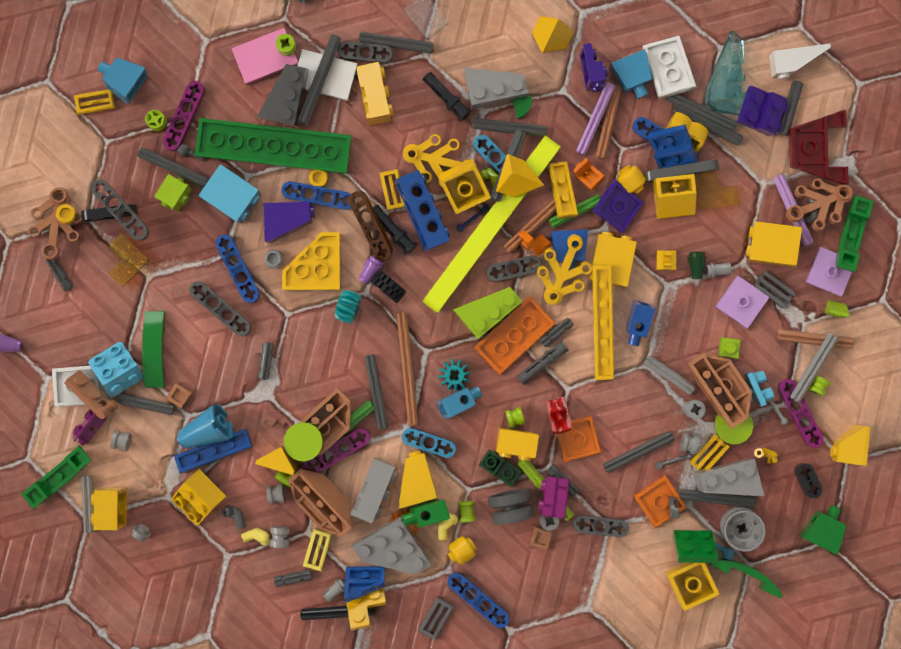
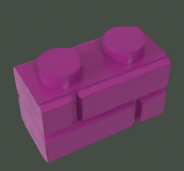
M546 476L545 481L541 480L540 492L544 493L543 500H539L538 511L541 512L542 517L565 519L570 479Z

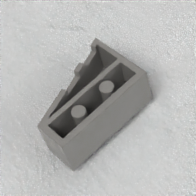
M464 68L471 110L510 102L514 99L528 96L524 74Z
M378 458L373 459L350 515L371 524L375 517L379 518L383 509L380 506L382 499L386 500L390 489L387 488L390 481L394 482L397 475L395 465Z
M745 458L694 472L697 488L700 492L765 496L756 462L753 458Z

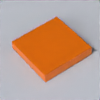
M592 415L571 420L572 430L557 434L564 462L601 453Z
M666 475L633 495L654 528H657L671 518L668 516L669 496H675L677 499L676 507L679 508V513L687 508Z

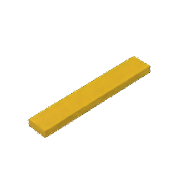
M592 265L595 380H614L612 265Z

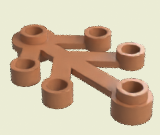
M819 178L814 179L810 184L813 191L807 189L804 185H799L794 190L797 198L807 197L815 202L803 207L798 205L791 206L786 212L787 219L791 222H797L804 214L820 208L817 219L812 223L813 230L817 232L825 227V218L829 205L836 201L834 212L828 216L829 223L836 225L842 219L841 212L844 203L849 202L853 194L852 189L848 185L835 187L824 183ZM798 189L802 190L803 194H800ZM821 189L830 193L831 195L824 196L814 191H819Z
M60 187L50 192L49 200L31 210L32 217L35 220H40L43 218L44 212L53 207L51 215L28 229V234L32 238H38L41 235V231L51 225L48 244L42 248V254L48 260H54L59 255V250L56 247L59 225L67 234L70 242L76 243L80 239L77 231L73 230L69 224L60 223L56 217V210L59 206L63 204L70 205L68 202V192ZM58 195H63L61 200H56ZM36 211L41 212L39 216H34ZM76 212V214L80 218L74 221L73 224L77 225L82 222V216L79 212ZM37 229L38 233L36 235H32V230ZM77 234L76 239H70V236ZM50 250L55 251L54 255L49 256L48 252Z

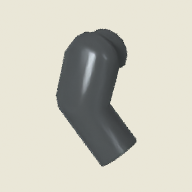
M807 199L809 204L815 202L812 199ZM820 208L805 216L808 224H812L817 219Z
M227 505L222 509L224 517L228 516L234 519L237 530L246 527L243 512L233 505Z

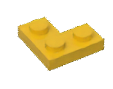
M384 588L346 602L351 631L371 627L367 608L386 605Z

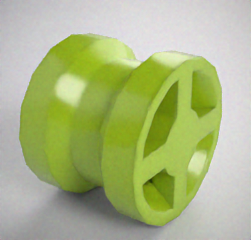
M281 34L277 37L276 47L279 53L284 56H290L296 51V43L291 35Z
M151 110L146 114V124L152 130L162 131L166 128L167 118L160 111Z
M816 376L808 390L825 397L826 388L830 387L831 382Z
M520 407L513 411H505L510 429H513L516 425H525Z

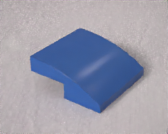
M685 124L649 133L648 139L655 151L654 158L660 169L697 162L695 149Z

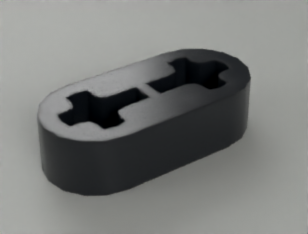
M806 463L796 465L794 473L803 493L810 498L819 497L822 493V486L812 466ZM802 467L808 469L806 472L808 479L804 475H800ZM808 482H810L812 486H816L814 494L808 492V490L810 489Z

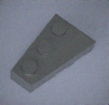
M286 64L257 118L298 126L297 119L301 112L309 69Z

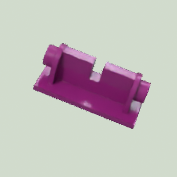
M91 409L86 412L85 420L82 424H77L72 431L73 441L75 442L79 439L78 443L82 446L88 444L96 434L91 427L93 426L99 430L107 420L106 417L100 419Z

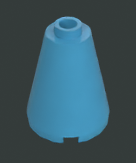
M219 404L211 405L178 432V443L185 448H192L228 441L233 437V426L231 421L227 422L225 418L228 416L227 412Z

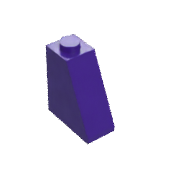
M310 201L263 203L265 242H275L311 224L312 218H315V206H312Z

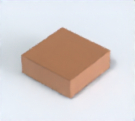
M177 382L166 399L180 409H183L193 392Z
M534 526L529 545L548 550L553 531Z

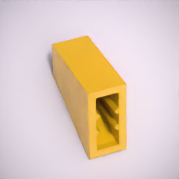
M420 450L410 452L409 457L405 459L399 500L400 509L437 498L425 452L420 453Z

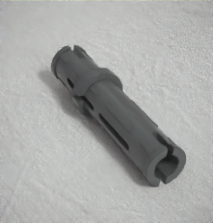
M561 341L551 350L545 351L541 358L516 377L524 386L546 367L555 364L559 357L569 351L568 348Z

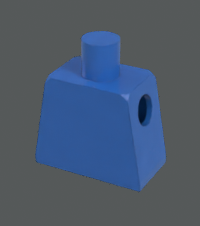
M588 230L551 231L552 247L556 252L558 263H563L569 249L567 239L573 234L581 236L583 246L580 250L576 251L569 270L576 267V262L585 261ZM578 241L572 242V246L574 247L579 245Z
M633 300L626 326V331L630 333L628 344L639 346L641 337L647 338L656 310L652 304ZM637 323H642L640 328H635Z

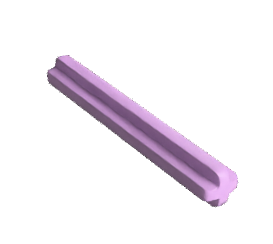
M608 82L605 84L576 152L582 155L586 154L613 94L615 85Z
M782 174L775 177L774 182L786 209L788 210L791 206L797 205L785 176ZM803 217L797 222H792L794 226L802 227L800 239L802 245L807 246L813 243Z

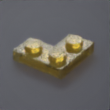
M716 171L696 174L700 210L740 205L738 187L718 188Z
M120 233L108 246L121 259L108 273L121 287H124L150 261L123 233Z

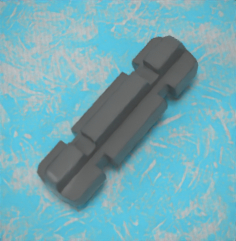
M46 259V263L51 267L50 270L56 280L61 283L60 286L63 291L73 288L72 282L68 280L69 277L62 266L58 264V259Z
M569 318L564 319L561 325L558 324L547 333V336L545 335L540 339L541 344L544 347H548L552 344V341L563 335L566 329L569 330L574 325Z
M263 342L262 344L263 353H261L259 368L261 370L258 371L259 379H269L270 372H268V369L271 368L273 343Z
M554 464L547 470L552 477L569 479ZM569 481L568 493L573 497L579 492V489Z
M304 570L302 573L299 571L285 574L284 576H276L274 583L276 587H281L284 584L300 583L302 580L304 582L312 580L311 570Z

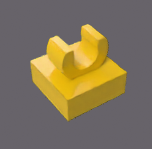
M657 250L656 270H676V251Z

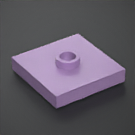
M819 247L805 283L842 297L852 272L836 267L837 253Z
M736 276L715 307L748 329L769 297L740 276Z

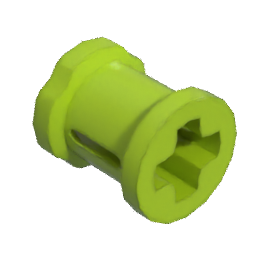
M457 502L458 506H460L461 514L459 522L476 521L473 511L475 502Z

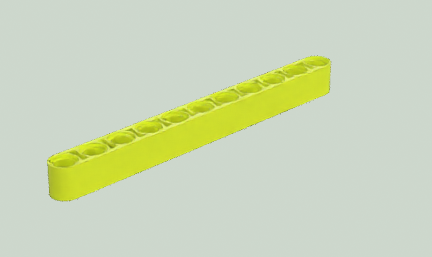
M546 135L526 161L537 177L541 175L561 147ZM527 192L516 197H509L503 194L501 201L495 202L422 301L425 305L436 313L441 310Z

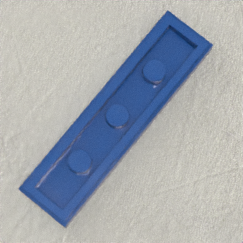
M243 429L233 433V437L228 441L198 446L174 455L179 473L182 474L249 449L253 445L247 429Z

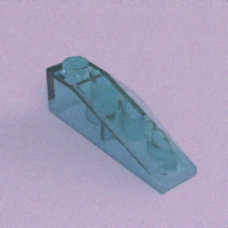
M734 31L729 32L707 85L705 104L716 112L739 116L746 92H743L742 81H746L741 69V64L744 63L743 39Z

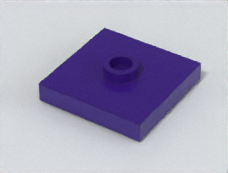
M613 180L592 212L620 233H624L644 204V201L635 194L628 193L622 184Z

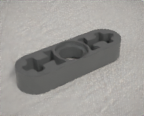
M344 41L338 47L340 58L347 61L388 64L393 59L392 49L387 45ZM348 46L349 50L355 51V47H358L357 57H354V52H348V55H344L342 50H345ZM363 48H368L371 54L369 57L364 58L360 55V51ZM373 49H377L376 53L380 54L383 53V50H386L387 54L390 55L386 56L385 59H382L381 55H376V59H373Z
M527 256L493 264L488 267L486 275L490 281L498 282L536 273L538 267L541 266V261L536 256ZM530 259L533 262H537L534 270L531 267L524 268L526 272L522 273L520 261H524L523 265L528 264ZM515 263L518 265L519 272L517 274H511L508 271L510 264ZM505 265L506 277H503L504 273L498 274V278L490 276L493 268H496V271L503 270L501 266Z
M577 515L573 519V527L579 533L624 537L629 532L628 524L622 519L590 515ZM581 519H583L585 523H590V519H593L592 531L589 530V526H583V528L580 529L579 525H576V523L580 522ZM604 521L606 523L605 530L597 531L595 528L596 523ZM609 521L612 522V526H619V523H622L625 529L621 530V533H618L616 529H611V533H608L610 529Z

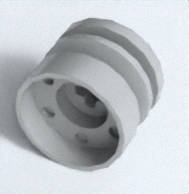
M742 506L732 507L721 517L720 532L727 543L734 549L742 552L752 551L763 542L766 534L765 525L762 519L750 508ZM743 524L745 526L744 530H739L737 528V525Z

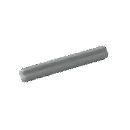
M833 334L827 335L790 395L791 399L796 402L802 400L837 343V336Z

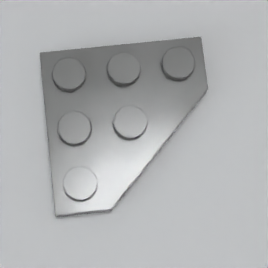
M401 517L352 544V548L358 557L365 563L414 575L432 565L431 560L409 527L403 525Z

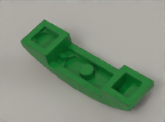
M857 195L854 196L842 229L836 256V267L853 273L856 271L860 256L858 251L866 221L870 218L873 200Z
M145 311L142 338L145 388H165V368H163L165 311Z
M79 445L62 462L39 481L31 485L21 495L32 509H35L73 479L92 459Z
M718 558L717 563H708L726 573L729 572L731 567L736 568L760 580L759 588L780 599L782 597L781 592L770 579L747 564L725 558Z

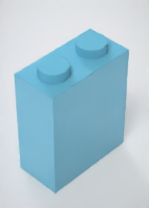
M220 164L198 196L240 224L241 221L244 222L249 216L251 206H255L260 200L261 196L259 195L261 192Z

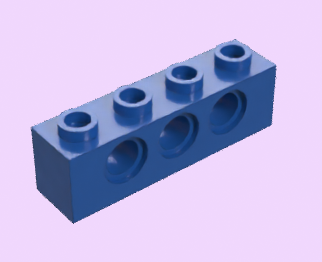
M419 170L398 178L394 183L425 252L448 242L450 237L449 231L441 222L442 215L434 206V197L426 188L427 183L424 175L420 174ZM412 189H417L420 192V196L415 197L412 194ZM420 206L426 207L427 215L420 212ZM429 223L435 226V232L428 230L427 225Z

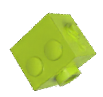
M168 174L154 197L161 201L162 206L170 207L171 210L179 212L182 205L184 206L188 202L192 189L183 182V179L175 178Z

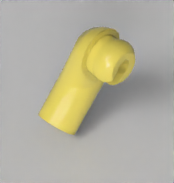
M449 514L450 519L438 523V540H448V529L458 522L456 515Z
M254 528L241 534L244 543L255 539L261 542V545H268L271 540L270 535L260 528Z

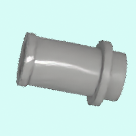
M729 262L706 265L707 277L714 278L718 275L731 274Z
M342 578L336 579L335 583L323 592V596L327 601L332 602L341 592H345V581Z

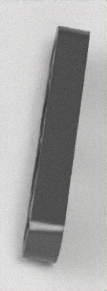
M708 160L643 172V175L646 178L645 183H649L656 178L689 174L696 175L719 170L718 160Z
M96 180L91 188L99 201L131 237L139 241L147 239L149 229L109 183L104 180ZM105 185L104 190L110 195L106 197L102 192H98V186ZM112 198L119 200L118 207L111 208L109 206ZM125 212H130L132 215V219L128 223H124L122 220V215ZM134 223L138 228H143L142 236L135 235L137 233V230L134 227H132Z
M199 281L191 284L189 291L192 297L235 334L246 336L250 333V322L210 287ZM196 286H198V287L203 286V288H202L201 290H202L205 294H208V292L211 293V294H209L208 296H206V298L204 299V302L202 301V299L204 298V296H203L202 294H199V293H198L197 295L195 294V293H196V289H195ZM212 297L218 299V306L215 308H211L208 304L209 299ZM231 310L233 313L232 319L225 320L223 312ZM237 316L239 317L237 321L240 324L246 323V331L239 332V326L235 323L233 327L230 325L236 320Z

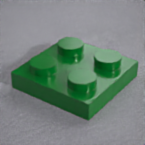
M673 530V540L678 562H718V554L712 531Z

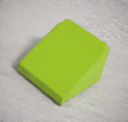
M831 300L827 301L826 315L839 318L849 317L846 304Z

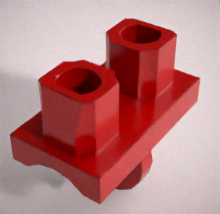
M565 397L547 400L546 405L553 434L571 431L572 426Z

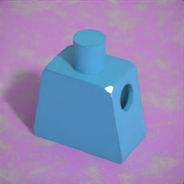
M645 49L610 64V71L625 93L634 90L637 99L648 95L645 85L651 82L652 76Z
M116 58L111 65L102 61L98 66V72L104 74L102 81L105 87L128 105L148 77L145 67L120 58Z
M478 386L471 390L464 388L435 403L443 419H448L476 405L475 400L481 398L482 393ZM461 397L464 398L463 404L460 402Z

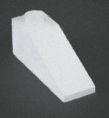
M823 44L773 51L769 55L772 78L778 77L779 80L790 78V75L830 49L831 45Z

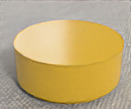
M312 170L310 172L309 181L313 186L324 187L328 183L329 178L326 171Z
M63 204L57 208L56 217L60 223L67 225L75 221L77 214L71 205Z

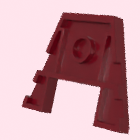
M841 110L789 129L790 168L842 185L849 184L848 167H829L827 128L847 127L846 110Z

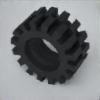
M382 270L371 280L377 288L395 303H398L406 294V291Z

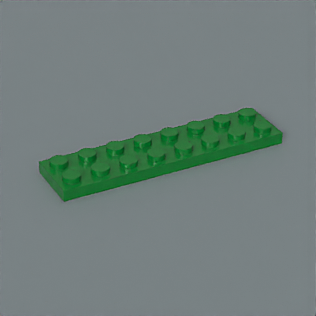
M199 118L195 156L347 174L352 136Z

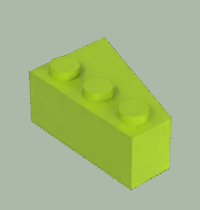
M508 287L453 309V311L472 334L479 339L516 308L522 300Z

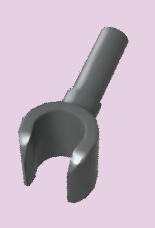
M182 144L177 149L183 157L188 153L196 157L195 152L185 144ZM196 157L197 159H199V160H201V161L204 160L203 157Z

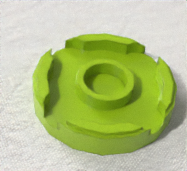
M717 414L714 429L717 436L724 442L741 444L752 434L753 419L749 414L748 419L731 429Z
M300 422L294 424L287 430L284 436L285 450L291 458L297 461L311 460L320 453L323 447L322 434L311 423Z

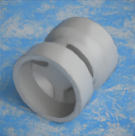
M271 526L270 533L273 538L270 540V547H289L287 537L290 533V527Z

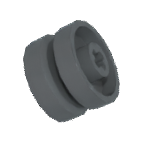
M529 488L501 492L488 497L491 508H502L492 513L494 525L516 523L535 516L533 506L523 504L531 500Z

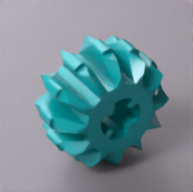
M344 290L336 304L335 318L341 322L351 324L356 319L360 309V294L351 290Z
M451 359L452 366L450 367L446 361L444 362L447 370L439 368V371L445 372V375H439L438 378L446 379L441 385L443 386L448 382L447 390H450L451 386L454 385V390L458 391L457 384H460L461 388L464 389L465 386L462 380L467 383L470 381L464 378V375H470L471 373L463 372L468 367L467 364L462 368L459 367L462 360H459L457 366H455L454 359ZM451 370H454V372L456 370L459 371L458 380L454 381V379L451 380L449 378Z

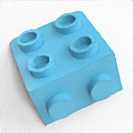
M122 342L116 343L88 361L111 398L144 379L142 372Z

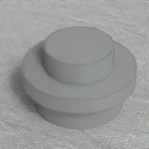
M270 250L264 257L265 264L271 269L279 268L284 261L282 253L278 250Z
M134 525L132 528V536L138 541L144 542L151 536V532L146 525Z

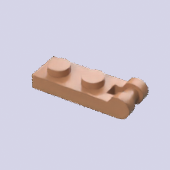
M81 370L74 373L64 382L100 419H104L109 415V412H113L118 408L117 403L109 399Z

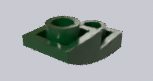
M490 449L479 463L480 467L510 487L514 486L523 472Z

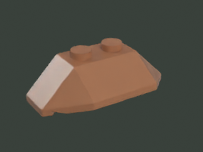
M703 353L688 363L696 383L716 413L731 429L748 419L752 391L730 359Z
M338 387L300 421L311 423L320 430L323 438V447L318 455L326 452L350 429L351 401Z
M300 469L288 480L295 503L321 530L342 537L354 526L352 515H350V502L323 474Z

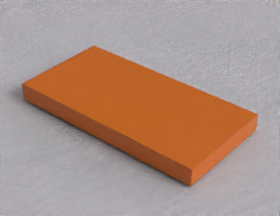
M529 296L474 348L501 375L556 323Z

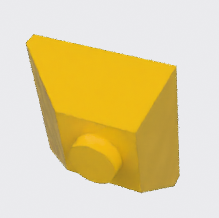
M854 425L837 438L830 448L832 461L867 466L871 427Z

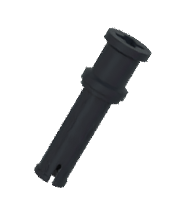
M431 71L424 76L422 80L444 101L447 110L452 111L458 117L459 122L464 121L471 114L472 110L468 109L461 102V98L454 96Z
M378 204L375 205L373 209L382 227L393 238V243L400 246L405 256L410 254L418 244L414 243L407 236V232L401 230Z

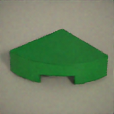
M532 96L513 100L517 119L524 117L529 111L532 104Z

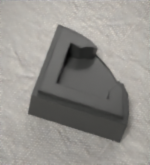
M675 496L668 497V516L671 518H679V508L676 507L677 499Z

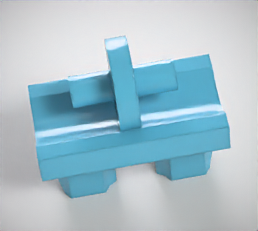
M764 371L746 373L745 375L751 386L750 390L754 393L758 404L761 407L767 405L766 402L775 396L771 387L764 390L759 388L758 384L767 381Z

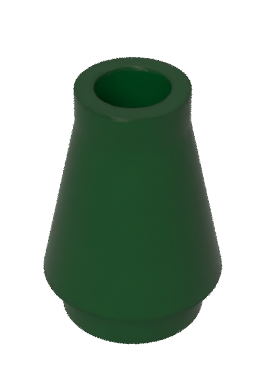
M689 252V257L687 258L691 279H703L707 258L705 252Z

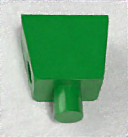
M434 499L410 507V513L401 515L404 526L414 524L415 527L420 528L448 520L450 516L445 500Z
M831 505L827 514L817 511L799 536L838 555L846 529V524L838 521L842 510Z

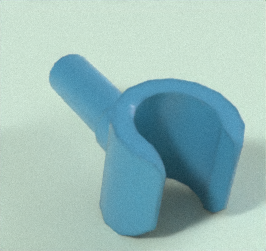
M715 543L716 549L723 551L722 558L733 560L734 551L731 548Z

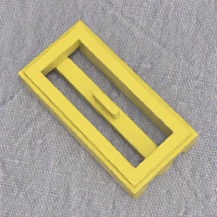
M313 529L303 563L304 567L322 571L332 537L331 533ZM316 534H318L320 536L314 553L312 564H309L308 561L310 558ZM325 536L327 539L319 566H316L322 540Z

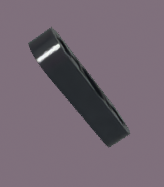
M128 204L129 207L138 215L137 205ZM106 207L81 211L83 222L115 218ZM125 212L122 217L132 216L130 212Z

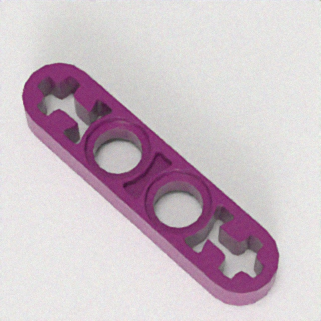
M192 81L187 85L164 136L163 144L170 151H177L183 144L205 95V88L200 82ZM198 86L200 92L195 93L193 98L196 100V102H194L193 100L187 97L190 96L192 98L193 92L191 89L196 88ZM186 103L193 105V110L189 113L183 111V106ZM178 120L185 122L184 129H176L175 124ZM174 130L176 133L181 134V136L176 135L175 141L177 144L170 147L168 141L169 139H174L175 134L172 133Z
M791 379L780 381L778 391L803 441L809 447H820L823 443V435L804 398L800 401V409L794 410L791 406L793 399L791 397L787 399L790 394L788 391L783 390L785 383L791 384L790 392L792 394L797 384ZM806 416L809 418L810 424L804 428L800 425V420ZM811 430L812 435L818 437L816 444L809 441L812 437L810 433L805 434L804 431Z
M360 428L334 443L327 450L334 455L332 462H326L323 459L324 453L317 455L316 457L319 456L324 467L322 468L321 464L316 466L315 472L320 473L365 446L370 440V433L366 429ZM358 432L361 434L365 433V442L361 440L356 442L355 444L358 447L354 448V444L349 437L352 436L354 440L358 437ZM342 442L350 444L349 452L344 453L340 450ZM314 457L311 460L305 461L303 470H308L309 462L314 464L319 460Z

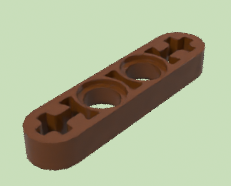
M360 190L353 192L349 196V204L377 259L385 261L393 254L392 245L366 193ZM356 196L362 198L360 203L355 202ZM366 205L367 207L362 209L361 211L358 210L359 208H361V206L363 207ZM363 212H368L371 215L370 222L363 220ZM372 229L379 231V239L372 238ZM381 240H383V243L376 246L375 243H378ZM382 248L387 249L386 255L380 253Z

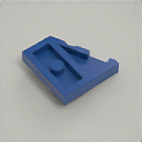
M346 567L345 602H350L385 587V567Z

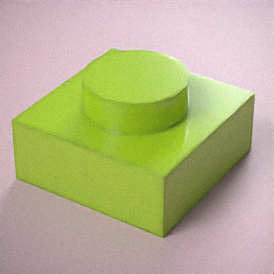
M720 337L718 356L738 359L741 340Z

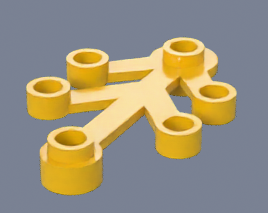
M433 134L420 145H407L403 150V157L407 162L414 163L420 174H429L430 179L426 180V183H428L432 179V174L426 171L421 160L429 162L438 179L439 174L443 173L440 165L453 168L469 160L460 162L441 157L449 151L459 148L460 143L457 139L449 140L448 144L431 154L424 153L423 151L430 146H437L441 142L440 135ZM433 136H437L439 138L438 143L432 142ZM451 141L457 142L456 148L450 146ZM410 150L415 151V157L409 156Z
M573 234L567 239L569 249L561 268L556 259L554 249L548 248L544 252V257L549 261L556 276L554 285L548 276L549 271L546 266H540L537 269V275L542 278L546 287L544 299L551 305L560 303L563 295L573 291L580 292L585 287L581 279H576L572 284L562 287L565 280L582 273L589 274L592 271V266L587 261L569 270L576 251L580 250L583 246V240L577 234ZM578 241L579 245L574 247L572 246V242ZM548 252H553L554 255L552 257H547L546 254ZM584 265L589 266L587 271H584L582 268ZM545 269L546 274L541 275L539 271ZM582 283V286L580 288L575 287V284ZM556 293L557 297L553 299L550 295Z

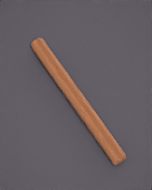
M406 312L397 313L407 421L409 426L418 425L408 319Z

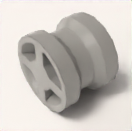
M689 400L684 406V413L692 419H700L706 411L704 403L699 400Z
M115 430L111 438V449L119 448L127 452L131 444L132 434L128 432L123 434Z
M683 433L679 447L680 452L689 451L691 454L696 455L700 437L697 435L692 437L687 433Z
M278 484L275 487L268 485L266 488L268 504L271 505L275 502L285 503L283 484Z
M540 514L539 522L545 530L552 531L558 527L559 519L542 517Z

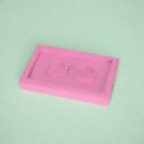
M285 28L231 48L246 85L283 71L286 64L298 65L295 53L290 56H284L279 53L276 47L277 37L281 34H287Z

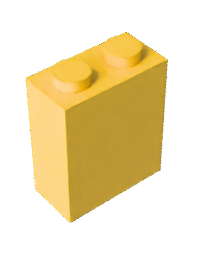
M755 221L754 226H750L749 238H752V245L747 246L746 256L750 257L749 262L796 268L802 227Z
M602 232L596 238L591 266L612 265V285L626 288L628 287L637 242L632 241V237L621 236V238L613 237V233ZM592 271L589 273L588 281H592Z

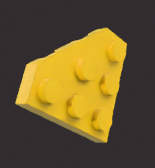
M320 232L282 270V290H340V232Z

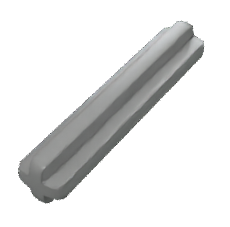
M649 356L646 359L645 365L687 394L691 395L695 391L696 387L654 357Z
M91 475L82 477L83 524L85 533L95 532L93 525H91V514L94 513V505H91V495L94 494L93 476Z

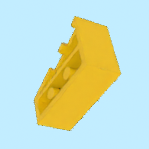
M379 62L357 66L369 126L391 122L390 116H393L394 113L392 104L388 105L386 97H390L388 85L384 86L382 80L386 78L384 67L380 68Z

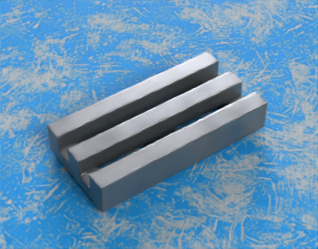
M763 271L753 284L755 288L763 292L770 300L783 309L796 294L766 271ZM766 277L768 280H770V281H771L772 283H774L776 286H778V287L781 288L783 291H785V292L788 294V296H786L784 293H782L781 291H779L777 288H775L773 285H771L769 282H767V281L764 280L763 278ZM761 282L762 284H764L770 290H772L781 298H783L784 301L782 302L778 298L773 296L767 290L762 288L759 285V283Z
M437 596L418 631L435 640L454 605ZM438 603H440V608L438 609L436 615L434 616L427 630H425V625L427 624L429 618L431 617ZM446 606L448 609L433 634L430 633Z

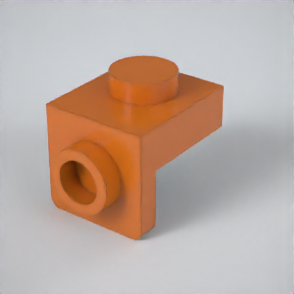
M587 158L579 162L573 170L577 180L591 192L606 179L600 171L591 165Z
M525 230L518 234L522 240L521 245L525 250L532 251L537 257L551 246V242L542 234H539L535 239Z

